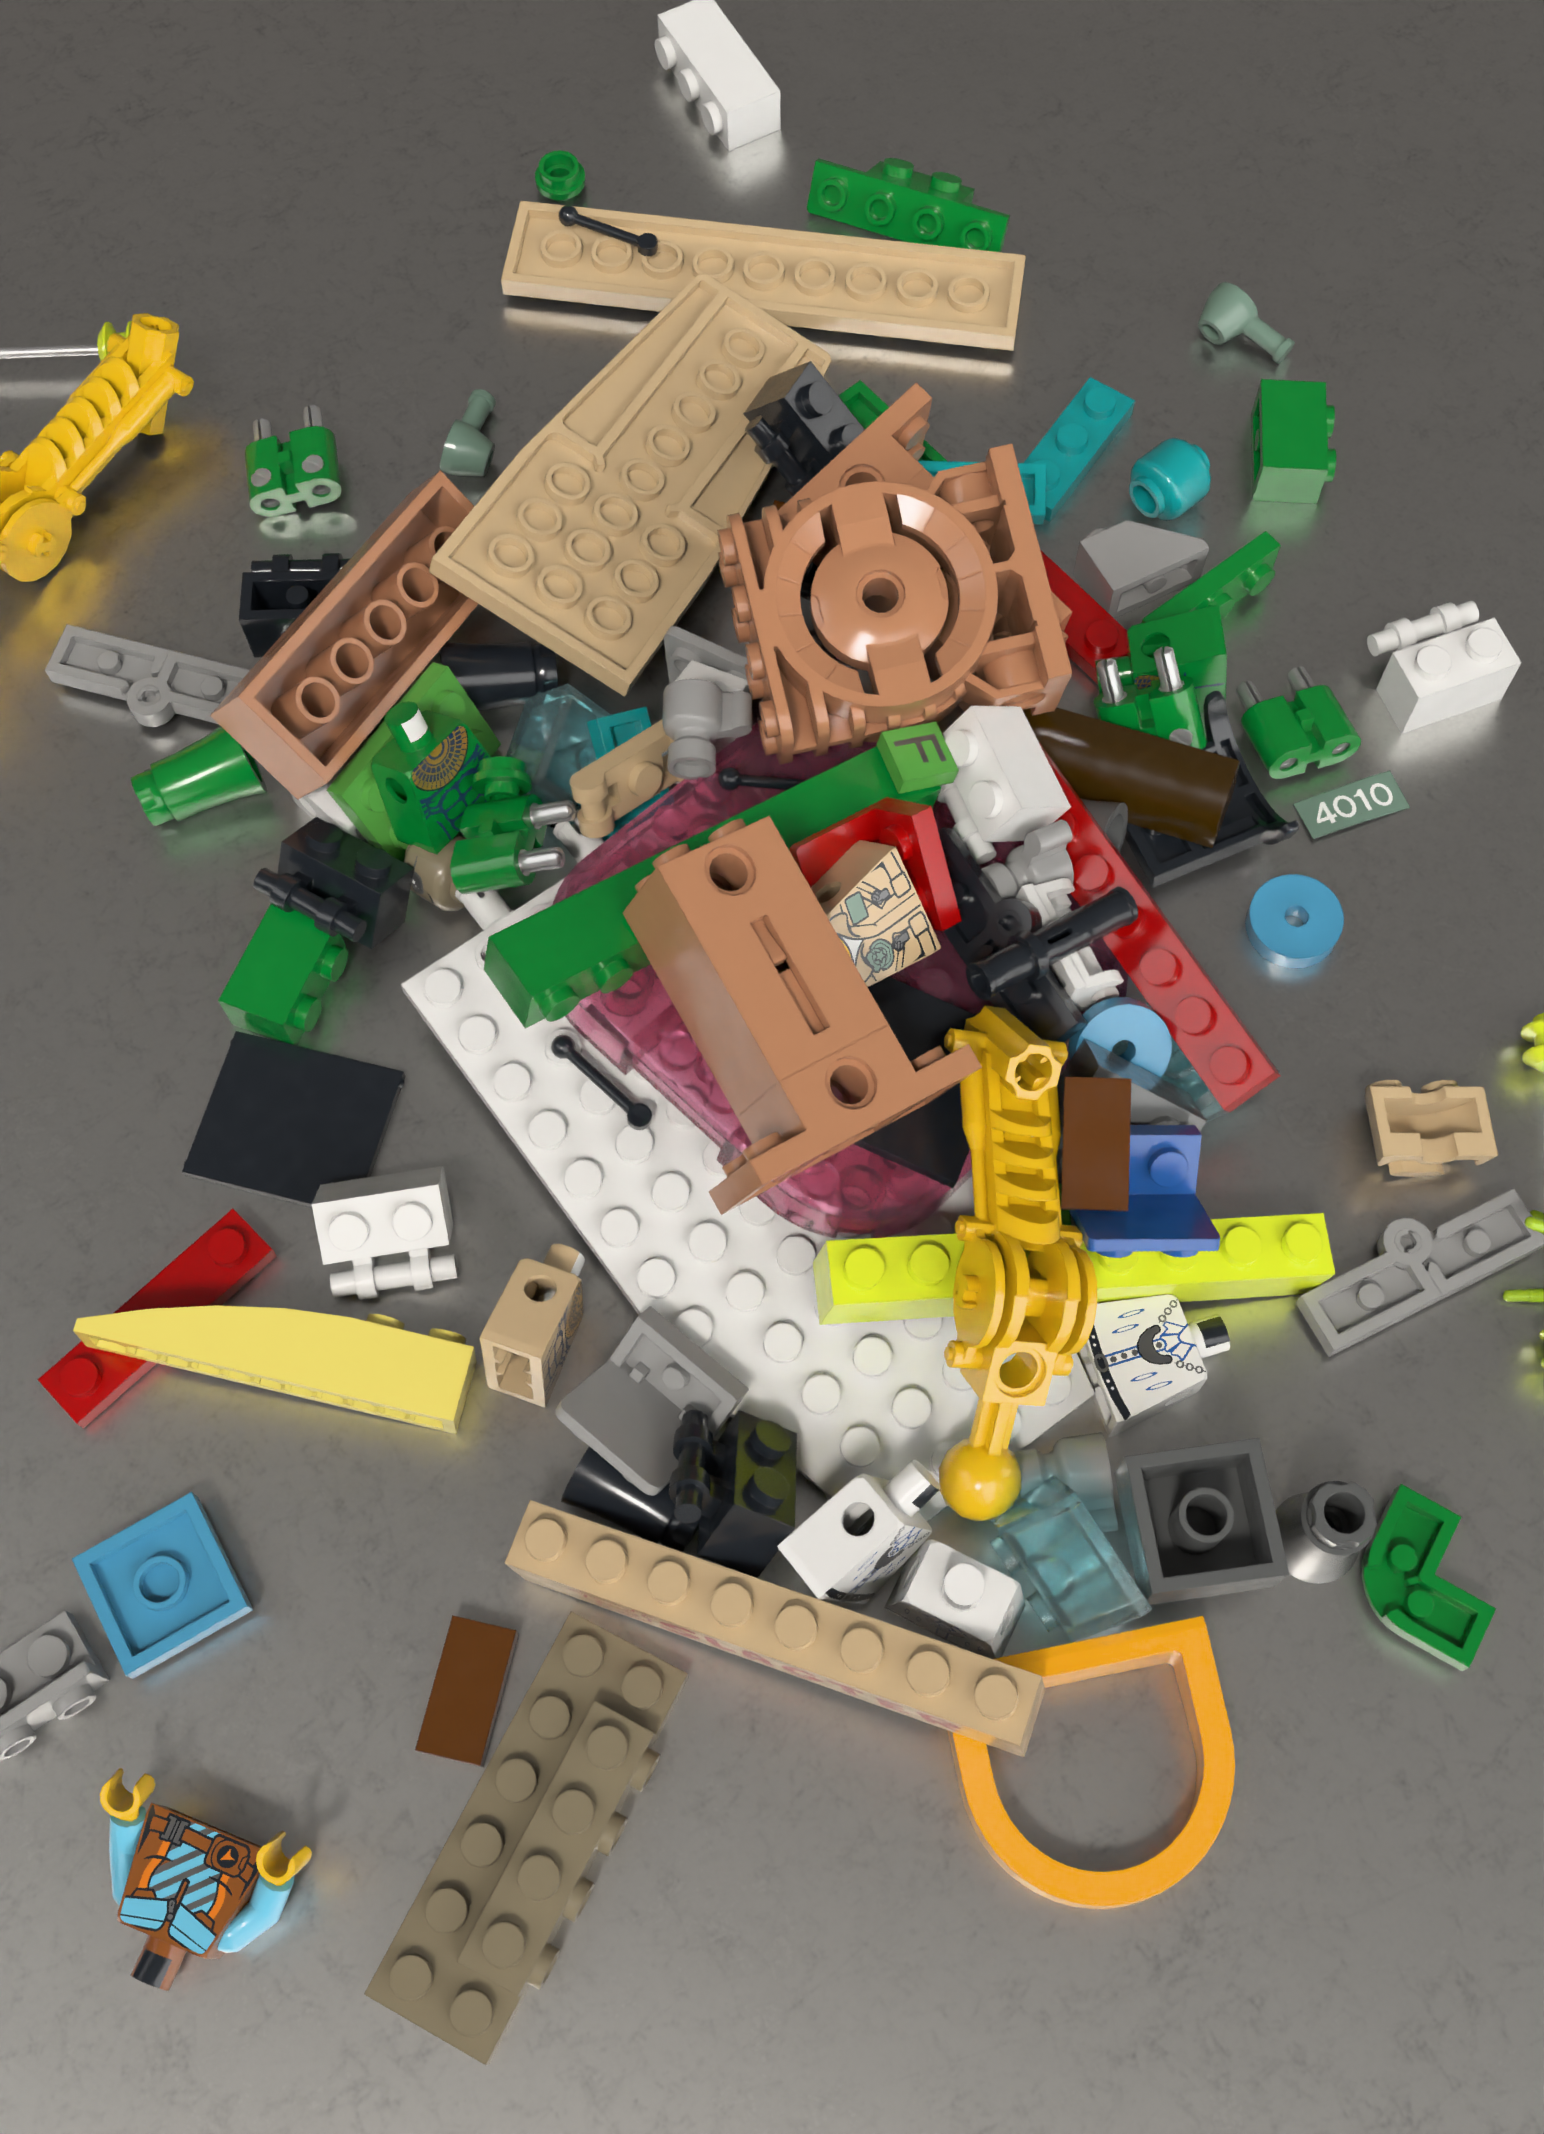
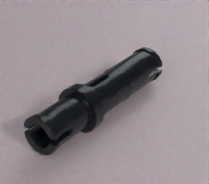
M1118 886L1098 899L1065 914L1034 932L1020 931L1009 938L1007 946L979 961L971 962L966 967L967 982L977 997L987 1001L997 993L1024 979L1035 981L1047 975L1050 965L1080 949L1088 947L1117 929L1128 926L1136 921L1138 918L1136 902L1126 889Z

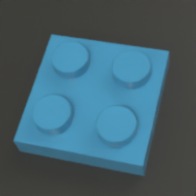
M192 1492L72 1558L125 1676L132 1679L253 1611L198 1496Z

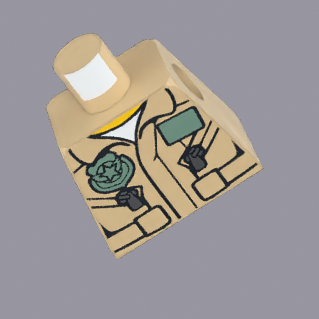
M859 840L811 887L867 987L920 961L941 948L906 868L894 846Z

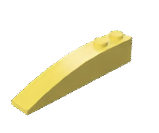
M214 1305L143 1309L77 1318L73 1332L87 1347L457 1434L477 1363L474 1346L465 1345L466 1338L464 1336L438 1328L430 1329L428 1335L404 1330L405 1324L402 1321L381 1314H368L366 1321L347 1316L288 1308Z

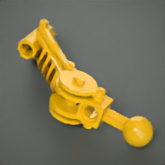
M148 313L133 314L130 335L127 338L119 333H113L109 336L107 341V351L109 353L69 396L66 404L41 430L38 436L30 442L20 455L12 450H7L1 455L0 569L20 582H33L51 572L59 564L68 549L72 535V516L82 514L86 508V497L81 493L107 466L115 454L126 444L133 441L139 433L149 436L163 433L169 399L175 393L183 397L187 396L194 386L192 377L174 367L180 333L178 324L166 317H158Z
M984 1006L979 1014L966 1019L964 1030L949 1029L944 1038V1046L951 1053L969 1044L982 1068L960 1082L962 1128L971 1151L975 1216L960 1215L955 1223V1232L958 1240L965 1241L964 1251L956 1270L953 1289V1313L957 1339L956 1341H949L944 1351L947 1366L949 1368H961L960 1373L977 1394L979 1400L970 1437L963 1439L949 1449L938 1468L940 1492L945 1503L961 1517L976 1522L996 1519L1014 1505L1022 1489L1021 1470L1015 1454L1008 1449L1018 1405L1045 1406L1052 1375L1068 1376L1073 1367L1072 1354L1080 1352L1087 1343L1094 1325L1097 1308V1279L1090 1257L1086 1251L1080 1249L1083 1243L1082 1232L1076 1226L1062 1225L1057 1169L1061 1124L1057 1084L1061 1067L1068 1057L1066 1044L1064 1042L1039 1038L1008 1010L992 1006ZM1024 1250H1028L1030 1252L1028 1259L1026 1258V1253ZM1016 1353L1010 1361L1002 1364L1008 1356Z

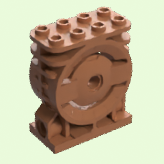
M1013 444L989 448L986 460L983 462L938 471L927 490L886 481L856 483L835 489L814 501H811L810 498L798 500L797 511L779 515L776 506L771 505L762 508V519L743 523L739 513L727 515V528L717 530L721 552H718L719 566L725 588L731 587L734 608H731L736 637L739 644L749 642V644H745L748 664H745V672L749 691L752 695V700L763 699V702H759L761 720L758 721L763 749L766 756L776 754L780 765L791 763L794 754L812 751L813 755L818 757L827 755L828 747L848 743L850 749L861 747L863 742H878L881 732L931 722L938 723L949 715L961 701L970 706L1021 707L1022 710L1030 708L1032 716L1055 711L1073 674ZM984 541H987L988 546L991 545L990 551H988ZM832 547L834 548L822 560L813 579L810 599L812 623L819 639L829 652L852 667L868 671L873 694L864 693L857 670L838 663L820 648L811 636L802 615L800 591L806 570L815 556ZM941 566L956 583L959 605L955 626L947 641L935 653L934 659L940 678L931 683L924 655L938 640L945 624L949 606L948 589L940 569ZM881 595L888 598L894 608L885 613H877L866 607L863 601L870 596ZM998 612L1007 618L1011 637L989 641L996 613Z

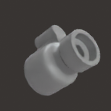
M682 679L667 685L663 691L662 723L664 732L674 741L668 747L667 769L669 773L675 777L688 780L703 779L713 775L716 771V748L710 741L724 737H742L752 731V695L743 691L733 693L722 692L716 684L701 679Z
M1061 819L1032 831L1025 836L1024 845L1016 847L1009 852L1005 865L996 862L981 869L1002 900L1015 899L1021 886L1031 883L1038 885L1060 878H1069L1073 884V865L1066 851L1067 843L1072 840L1071 828L1065 820Z
M1102 1432L1061 1438L1055 1443L1053 1450L1042 1454L1035 1448L1013 1451L1021 1470L1022 1489L1019 1493L1021 1504L1044 1501L1049 1493H1059L1064 1500L1079 1536L1118 1530L1113 1500L1111 1467Z

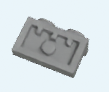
M65 1610L0 1653V1760L8 1759L30 1746L36 1740L34 1731L56 1716L59 1720L67 1719L87 1708L96 1699L94 1691L110 1681L74 1615Z

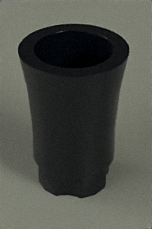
M447 641L439 650L441 664L450 668L478 711L536 704L537 699L558 698L555 654L542 644L531 647L530 641L505 644H469Z
M590 1446L576 1467L561 1498L562 1503L595 1514L642 1539L657 1544L661 1543L665 1547L683 1553L699 1528V1520L694 1523H682L676 1519L674 1515L675 1504L669 1496L670 1482L657 1495H647L634 1484L627 1481L618 1470Z

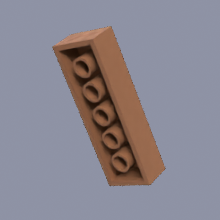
M441 470L405 497L210 715L297 800L326 785L478 605L477 602L429 573L433 556L474 508V505Z

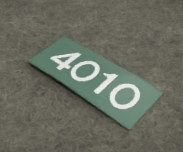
M1390 770L1293 803L1313 839L1411 808Z

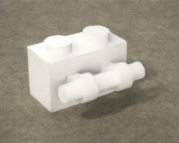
M1472 600L1458 605L1447 602L1435 606L1430 610L1429 615L1412 621L1405 617L1388 622L1384 630L1368 636L1367 645L1373 656H1379L1390 651L1392 653L1376 690L1401 734L1501 700L1522 662L1495 617L1462 628L1479 620L1478 607ZM1436 636V638L1417 644V642Z
M970 706L942 733L959 771L953 783L940 785L941 791L937 799L939 802L947 804L956 823L953 827L954 831L965 847L968 848L978 865L984 864L996 856L997 852L992 842L1024 841L1028 833L1052 824L1071 808L1021 707Z
M443 1166L320 1185L312 1202V1209L323 1265L352 1260L354 1266L353 1270L330 1273V1286L334 1298L354 1294L358 1295L359 1300L379 1297L380 1290L411 1285L414 1286L415 1291L435 1288L436 1281L459 1277L455 1253L432 1257L430 1248L450 1244L454 1225ZM409 1252L410 1261L376 1266V1256Z

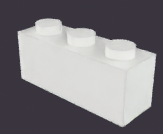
M692 0L657 15L659 38L655 40V50L659 62L665 70L671 69L678 79V84L684 98L688 102L693 101L701 112L708 132L711 135L717 134L728 151L781 130L780 89L715 0Z

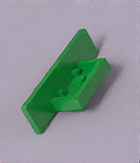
M820 158L815 161L807 203V211L809 213L904 242L1002 252L1010 215L971 204L975 189L961 185V178L953 174L934 172L932 176L913 171L914 165L912 163L897 158H886L884 162L880 161L867 172Z

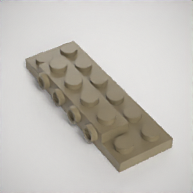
M571 1611L364 1995L482 2064H490L529 1986L532 1985L540 1990L548 1979L561 1951L553 1946L552 1942L564 1918L575 1923L584 1909L595 1885L586 1876L598 1852L609 1857L619 1841L628 1821V1818L619 1812L631 1788L633 1787L642 1792L648 1784L661 1756L660 1753L652 1748L689 1678L688 1674Z

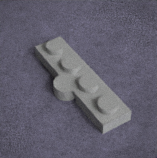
M68 624L45 668L51 682L127 701V705L138 723L146 727L164 725L172 719L175 713L218 724L210 716L211 713L250 671L249 669Z
M1514 1188L1438 1226L1432 1232L1423 1223L1415 1219H1397L1390 1223L1381 1233L1377 1241L1378 1257L1301 1295L1296 1304L1326 1354L1330 1357L1544 1247V1234L1525 1226V1219L1532 1215Z

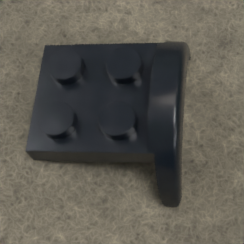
M1220 691L1209 693L1204 701V725L1207 745L1202 750L1240 760L1232 798L1213 848L1127 823L1125 839L1152 888L1258 844L1274 845L1291 838L1299 830L1298 821L1287 822L1281 818L1269 805L1254 782L1236 743L1227 713L1225 697Z

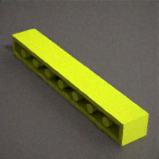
M1324 1213L1210 1219L1220 1235L1219 1250L1198 1251L1196 1255L1191 1257H1173L1161 1251H1135L1127 1257L1112 1258L1087 1250L1084 1242L1081 1244L1080 1249L1087 1252L1094 1266L1097 1279V1303L1166 1294L1175 1295L1179 1302L1301 1295L1315 1289L1336 1274ZM956 1233L826 1241L813 1261L819 1324L953 1317L955 1276L962 1252L964 1251L965 1241L958 1240ZM1024 1250L1026 1253V1258L1028 1259L1030 1252L1028 1250Z

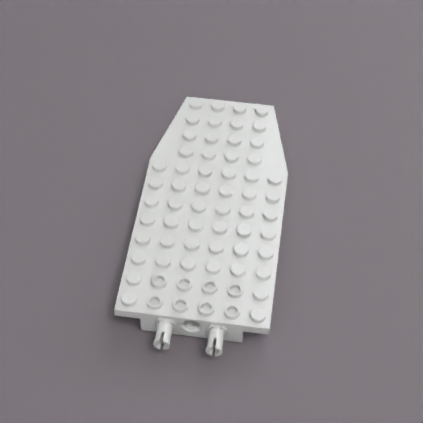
M696 792L611 847H608L602 837L588 838L581 834L577 818L579 810H577L573 820L575 823L573 825L569 822L557 823L553 829V834L563 843L581 868L516 910L510 909L497 890L472 894H461L456 890V898L464 904L483 931L402 983L401 986L404 994L638 1315L651 1306L749 1389L730 1415L732 1419L741 1410L763 1420L773 1421L783 1428L797 1433L796 1472H800L822 1490L829 1500L852 1479L862 1473L891 1481L913 1459L923 1465L939 1484L938 1468L949 1449L963 1439L970 1437L979 1400L977 1394L960 1373L961 1368H949L944 1358V1351L949 1341H956L957 1339L954 1316L820 1325L813 1261L825 1242L829 1240L956 1233L955 1223L960 1215L975 1216L971 1151L969 1150L956 1185L954 1188H951L853 1144L721 1215L709 1191L727 1178L722 1167L743 1155L742 1151L751 1146L752 1143L652 965L650 964L634 972L632 977L623 986L613 992L604 994L599 990L580 1000L578 1005L563 1018L553 1022H549L545 1018L526 1029L483 970L489 936L721 823L699 793ZM559 1035L571 1037L575 1042V1050L634 1104L643 1103L647 1105L652 1113L649 1127L644 1130L631 1128L627 1121V1113L567 1058L560 1059L553 1054L551 1043L554 1038ZM1016 1353L1008 1356L1002 1364L1010 1361ZM1077 1353L1072 1354L1073 1367L1068 1376L1052 1375L1045 1406L1018 1405L1008 1445L1009 1450L1012 1452L1023 1450L1095 1394ZM940 1490L918 1511L927 1522L948 1507Z

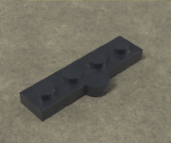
M942 827L938 831L962 920L943 932L966 966L1007 946L1009 938L1023 930L1034 932L1042 928V917L1039 910L1032 903L1014 898L1001 899L954 829ZM1050 968L1047 975L1035 981L1024 979L989 999L994 1007L1008 1010L1043 1040L1065 1042L1088 1024Z

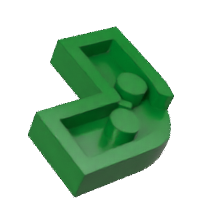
M1400 1484L1394 1489L1375 1528L1373 1537L1364 1552L1361 1573L1365 1596L1373 1612L1392 1632L1460 1671H1464L1470 1668L1496 1608L1435 1575L1461 1516Z

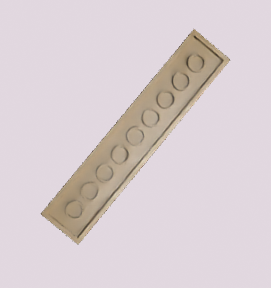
M520 201L501 277L504 295L661 312L697 275L706 274L786 326L1013 351L1026 255L573 206L580 215L640 236L643 233L655 235L658 240L657 252L652 256H643L638 252L637 246L576 224L564 226L561 224L558 215L560 209L566 205Z

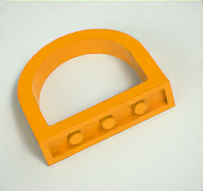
M1204 1616L994 1658V1660L1042 1676L1045 1688L1165 1663L1171 1664L1175 1672L1193 1742L1197 1771L1196 1788L1189 1814L1183 1827L1167 1848L1150 1860L1124 1870L1110 1872L1080 1870L1053 1860L1039 1851L1019 1832L1010 1820L997 1793L987 1745L947 1730L965 1811L982 1845L1006 1873L1026 1888L1054 1902L1086 1909H1113L1137 1904L1157 1896L1175 1885L1194 1869L1206 1855L1223 1826L1231 1802L1235 1774L1232 1733Z

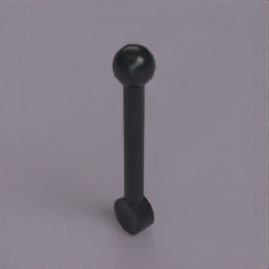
M571 205L563 206L559 211L558 217L564 226L576 224L637 246L638 252L643 256H652L658 250L657 237L651 233H643L640 236L580 215L576 208Z
M732 767L724 768L718 775V783L726 791H734L739 786L788 790L806 781L803 779L740 774L737 769Z
M559 1035L554 1038L551 1043L553 1054L560 1059L567 1058L627 1113V1121L631 1128L644 1130L649 1127L652 1113L647 1105L643 1103L634 1104L575 1050V1042L571 1037Z

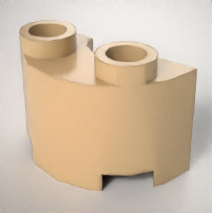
M1383 1080L1366 1086V1094L1364 1096L1378 1166L1388 1164L1390 1175L1404 1177L1444 1174L1442 1163L1454 1160H1474L1477 1166L1498 1156L1484 1087L1458 1086V1083L1454 1080H1439L1428 1083L1421 1087V1093H1412L1410 1086H1402V1083L1398 1080Z

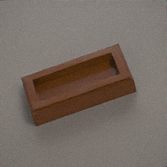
M1065 1077L1061 1210L1128 1212L1132 1079Z
M452 1615L415 1750L417 1752L484 1767L519 1635L516 1630Z

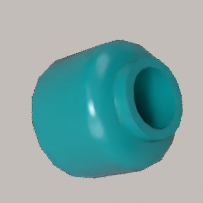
M1170 438L1162 441L1139 458L1131 469L1129 494L1136 508L1149 518H1157L1163 521L1179 518L1200 502L1210 490L1211 476L1208 456L1199 446L1190 444L1182 439Z

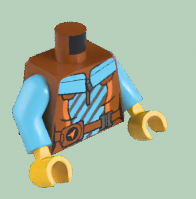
M119 1768L104 1784L100 1792V1802L104 1810L110 1814L109 1858L112 1895L119 1905L117 1921L148 1935L130 1976L150 1986L169 1991L186 1952L204 1959H220L225 1953L239 1952L275 1925L282 1915L294 1884V1875L310 1861L312 1851L305 1845L291 1859H288L281 1847L282 1839L286 1836V1832L283 1830L278 1832L263 1846H260L170 1807L151 1803L146 1813L142 1804L154 1790V1778L144 1773L136 1782L133 1793L125 1789L122 1783L124 1771L122 1768Z

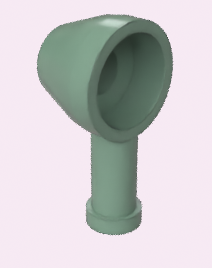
M1227 282L1218 284L1211 292L1198 321L1200 332L1211 343L1222 345L1243 333L1272 356V360L1277 364H1280L1295 345L1292 339L1289 337L1287 339L1258 317L1256 305L1242 289Z
M476 389L472 391L468 399L469 405L462 419H456L448 433L440 461V470L444 473L459 477H485L490 468L495 444L483 435L480 430L487 416L492 413L496 401L489 392L483 389Z

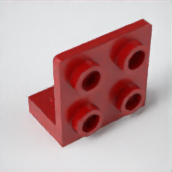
M886 797L790 847V853L811 888L859 840L894 846L900 855L932 928L944 931L962 921L932 806Z

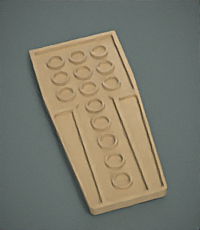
M706 274L697 275L520 450L433 556L429 573L625 697L663 645L664 635L668 629L678 624L719 562L718 552H721L717 530L727 528V515L739 513L743 520L774 466L772 463L765 464L754 451L757 444L745 431L749 420L743 413L770 377L809 361L814 364L824 377L831 363L830 355Z

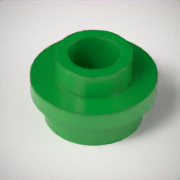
M558 150L549 152L541 158L535 172V182L538 191L543 196L552 200H567L578 195L585 186L584 168L573 154Z
M494 756L479 761L478 772L472 776V788L476 792L483 794L486 801L527 794L532 789V778L526 773V763L514 757Z

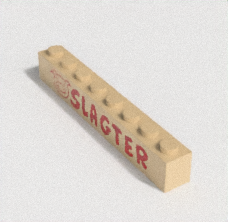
M532 1500L529 1501L505 1560V1564L526 1581L1025 1757L1045 1692L1043 1679L1040 1675Z

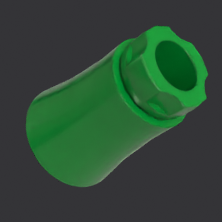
M221 726L182 750L151 763V769L144 770V772L131 777L135 794L153 826H158L174 819L179 822L202 811L234 800L267 793L265 781L255 758Z

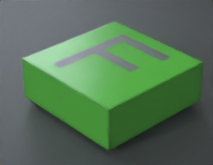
M937 722L881 732L876 745L898 794L954 782L959 770Z

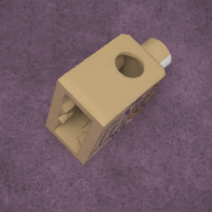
M553 1244L550 1246L543 1263L529 1258L521 1259L518 1262L480 1335L488 1388L546 1408L583 1316L582 1279L578 1276L584 1265L585 1258L574 1248L563 1244Z

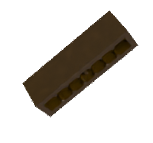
M1056 707L1055 711L1033 716L1030 708L1023 710L1037 740L1079 798L1125 803L1128 808V823L1213 848L1235 789L1240 760Z

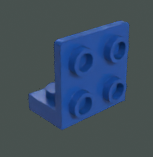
M1130 1125L1128 1212L1069 1210L1076 1227L1082 1232V1240L1087 1250L1112 1258L1127 1257L1135 1251H1161L1173 1257H1191L1196 1255L1198 1251L1219 1250L1220 1235L1196 1196L1202 1134L1196 1125Z

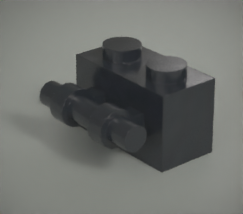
M811 361L770 377L743 413L749 420L745 431L757 444L754 451L765 464L772 463L787 481L785 488L792 497L865 430Z
M325 553L322 555V559L294 560L292 554L273 555L272 560L251 562V572L242 573L239 622L254 658L264 656L350 559H343L341 553Z
M315 817L281 842L278 873L267 868L261 869L254 879L253 887L269 896L271 905L287 913L295 910L314 920L315 928L327 935L334 937L340 934L353 942H359L373 949L405 922L414 867L391 856L386 851L376 848L341 830L338 826Z
M689 1410L683 1414L682 1425L675 1431L673 1440V1454L678 1460V1468L672 1472L670 1477L669 1496L675 1504L674 1515L682 1523H694L699 1520L697 1556L758 1578L778 1552L777 1546L795 1529L797 1433L785 1429L773 1421L763 1420L739 1410L718 1441L713 1440V1433L708 1428V1416L700 1410Z

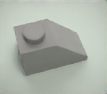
M1126 520L1108 529L1105 527L1098 528L1079 541L1073 575L1084 591L1115 619L1186 587L1199 579L1209 547L1204 539Z

